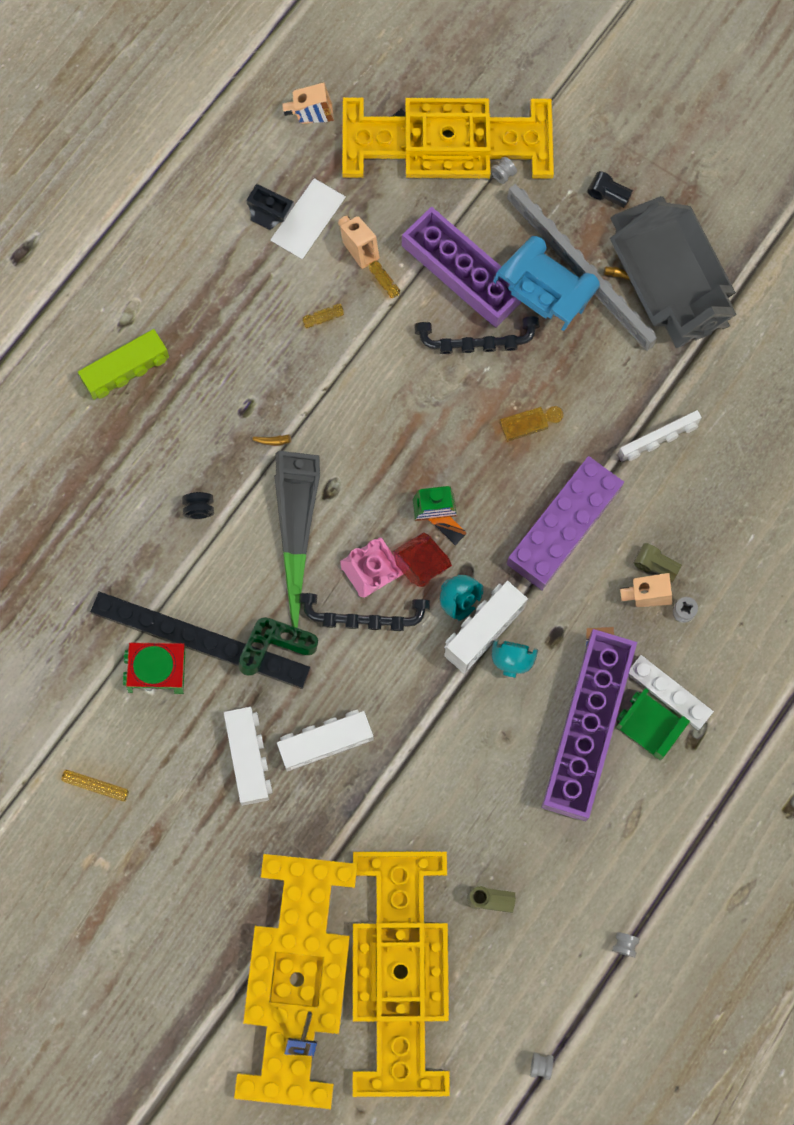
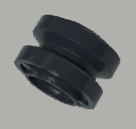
M193 492L182 497V504L186 507L183 508V516L191 519H204L213 516L214 507L211 506L214 502L213 495L205 492Z

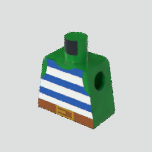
M451 486L419 489L412 499L415 521L457 517L455 497Z

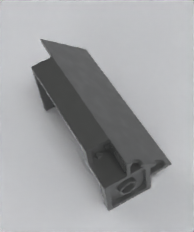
M660 196L617 213L610 218L616 229V234L609 239L653 326L665 327L676 349L684 346L685 343L693 338L696 341L711 335L712 331L717 328L726 329L731 327L728 320L737 314L728 298L736 292L691 206L667 203L665 198Z

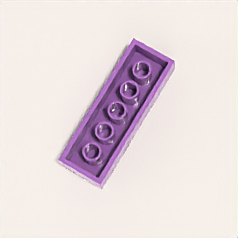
M432 206L402 235V247L495 328L522 303L511 295L512 291L508 289L510 283L501 277L496 283L493 282L501 266Z
M588 456L509 556L507 565L543 591L620 492L624 481Z

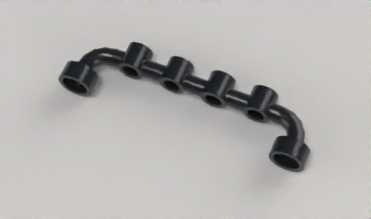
M531 316L522 319V327L527 330L524 336L507 335L504 337L486 336L483 338L465 337L454 340L450 338L431 340L428 337V334L432 333V324L430 322L414 324L415 334L420 336L421 342L428 348L440 349V354L453 353V348H461L462 353H473L474 347H483L484 352L496 351V346H504L505 351H515L518 349L517 345L530 342L535 336L536 329L540 327L539 317Z
M300 593L299 603L303 604L307 617L313 621L323 622V627L336 628V623H345V628L359 629V624H367L369 630H381V625L390 626L391 631H404V627L419 624L424 618L425 611L430 610V600L413 599L412 609L416 610V614L411 618L317 613L313 610L312 605L317 604L318 595L312 593Z

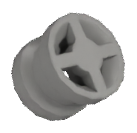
M507 157L501 158L498 165L495 164L490 168L494 178L501 184H505L508 181V177L514 176L517 173L515 165Z
M690 597L679 599L673 607V616L682 623L691 621L698 612L697 603Z
M617 932V943L613 946L612 951L635 958V947L639 944L640 938Z
M533 1053L530 1077L543 1076L544 1079L550 1080L553 1056L547 1055L542 1057L539 1053Z

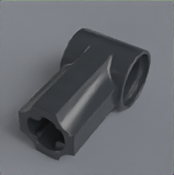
M598 171L587 189V193L594 199H606L623 208L627 205L633 190L614 182L609 174Z

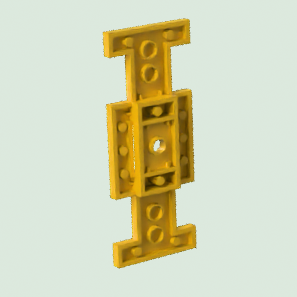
M343 97L342 178H364V159H406V178H490V159L507 157L509 159H531L532 179H553L552 99H531L530 117H490L489 98H405V117L364 116V98ZM450 130L454 135L452 137H445L442 133Z
M353 852V863L358 864L356 876H377V924H353V1022H377V1071H353V1097L450 1096L449 1071H425V1021H449L448 923H424V876H447V852ZM376 948H377V997H376ZM397 965H404L407 968L408 974L404 979L395 977L394 968Z
M263 854L261 878L284 881L279 928L255 926L243 1020V1024L267 1026L261 1076L237 1073L234 1099L331 1109L334 1083L310 1081L312 1056L286 1055L285 1049L288 1038L301 1039L309 1011L312 1012V1017L305 1040L314 1041L315 1032L339 1034L350 936L326 933L331 886L355 888L358 864ZM295 972H299L304 976V983L299 987L293 986L290 981L292 974Z

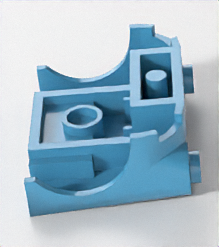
M531 236L497 271L493 282L496 283L501 277L510 283L508 289L512 291L511 295L545 319L547 317L551 319L554 315L565 322L561 329L565 331L578 312L580 314L583 313L588 302L599 289L600 283L594 274L584 273L580 278L544 253L547 247L542 238Z

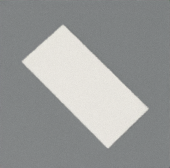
M314 178L285 221L273 235L271 241L303 259L346 197Z

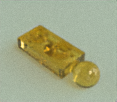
M558 406L550 407L546 413L543 412L542 407H538L500 419L499 423L506 442L547 430L549 427L547 422L559 423L563 419L564 413Z

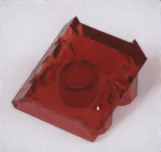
M425 532L393 550L397 567L412 584H416L419 587H425L432 578L443 574L452 566L448 556L431 536Z

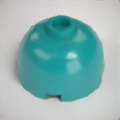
M457 575L446 580L442 584L440 592V605L442 609L454 620L461 621L467 618L476 609L472 605L476 600L480 602L482 599L483 585L468 575Z
M493 640L492 661L497 668L503 670V675L516 678L517 674H524L534 666L538 654L537 648H534L532 652L529 651V646L509 641H504V644L499 645V640Z

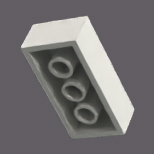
M509 581L504 585H497L491 593L490 600L488 602L484 600L477 607L475 616L473 618L469 616L462 623L460 632L458 634L453 633L445 642L446 646L444 648L446 650L444 656L464 674L526 606L528 598Z

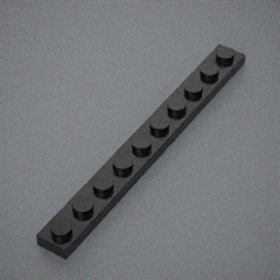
M100 591L90 611L93 615L171 643L185 644V648L238 667L240 656L246 645L243 642ZM251 646L255 650H261L257 647ZM267 651L257 673L303 689L311 667ZM250 656V660L248 664H246V666H250L251 664H253L254 657Z

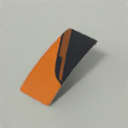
M451 517L429 519L455 546L467 534Z

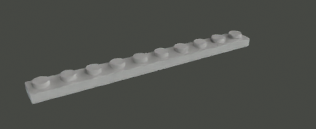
M516 184L510 187L507 199L579 278L584 273L594 274L598 278L600 287L595 293L597 298L646 351L652 348L657 339L652 328L646 326L641 321L639 314L627 306L625 299L614 292L611 284L607 280H603L596 267L592 264L590 265L584 259L582 252L570 244L569 238L558 231L551 219H547L539 205L534 204L529 199L524 189H520Z

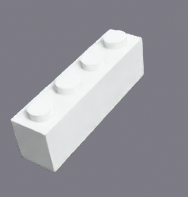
M251 707L224 712L240 803L243 806L268 801V794L272 793L270 780H265L264 771H268L266 757L261 758L260 749L264 748L262 735H257L255 727L260 726L257 712L253 713Z
M354 710L345 714L346 717L343 719L331 718L318 728L313 725L304 728L301 734L294 736L291 733L280 738L281 741L277 742L286 771L373 741L374 737L365 712Z

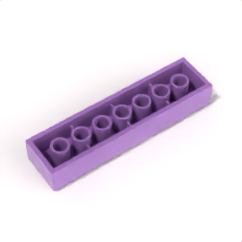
M595 629L592 630L541 808L585 822L589 819L637 642Z

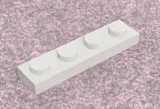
M698 410L621 447L617 455L621 462L627 459L632 461L638 458L641 452L648 450V452L653 451L660 446V443L664 441L671 442L679 437L678 434L684 431L686 433L692 432L698 428L702 417Z
M642 655L639 656L630 668L628 676L642 687L647 688L652 695L679 716H685L689 719V724L697 730H700L714 712Z

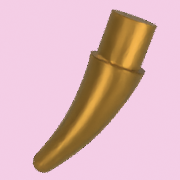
M605 266L604 275L630 280L625 270L615 266Z
M290 434L274 437L254 436L252 440L266 445L283 446L284 444L291 443Z

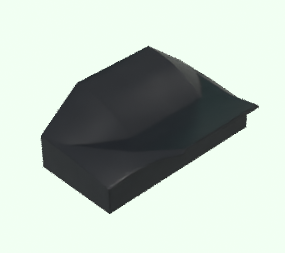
M257 183L246 200L250 208L251 221L268 230H272L278 223L284 222L294 206V201Z

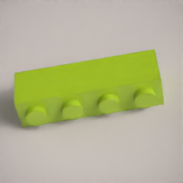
M152 329L79 370L78 374L93 400L106 397L111 390L125 386L132 378L143 376L147 373L148 369L164 364L169 358V354L155 329Z

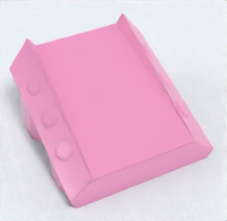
M382 538L370 541L368 545L361 549L356 548L352 550L348 557L340 561L341 570L345 572L355 587L358 596L364 598L404 574L403 569Z

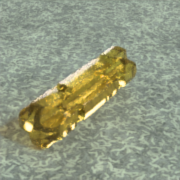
M373 261L369 264L370 272L375 275L383 289L387 290L390 298H395L400 294L399 287L393 283L394 281L386 270L381 268L382 265L379 261Z
M338 303L333 305L331 309L327 307L314 312L313 315L303 316L302 321L305 328L330 321L333 317L343 316L344 310L342 305Z

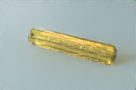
M67 769L64 770L61 778L65 783L123 802L127 800L129 791L125 788Z

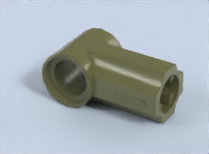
M648 543L643 544L633 562L637 568L644 572H653L657 575L669 573L670 582L672 583L682 564L661 554L657 547Z
M477 886L468 893L467 902L473 909L513 913L515 892ZM475 892H481L484 895L485 900L483 904H478L474 901L473 895Z

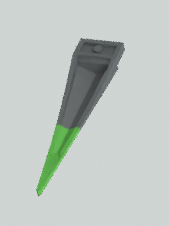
M279 450L275 453L276 475H274L291 623L293 627L298 628L299 595L302 592L309 534L320 480V455Z

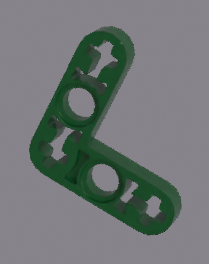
M260 618L256 622L240 656L239 670L242 674L248 676L256 674L271 643L303 655H312L317 651L318 637L311 632L271 618ZM264 627H268L269 629H267L264 636H262V629H264ZM282 633H289L293 638L284 640L280 635ZM307 642H311L309 646H305ZM253 643H260L263 645V649L255 650L251 645ZM250 656L254 657L253 664H251L250 666H246V664H248L250 660Z

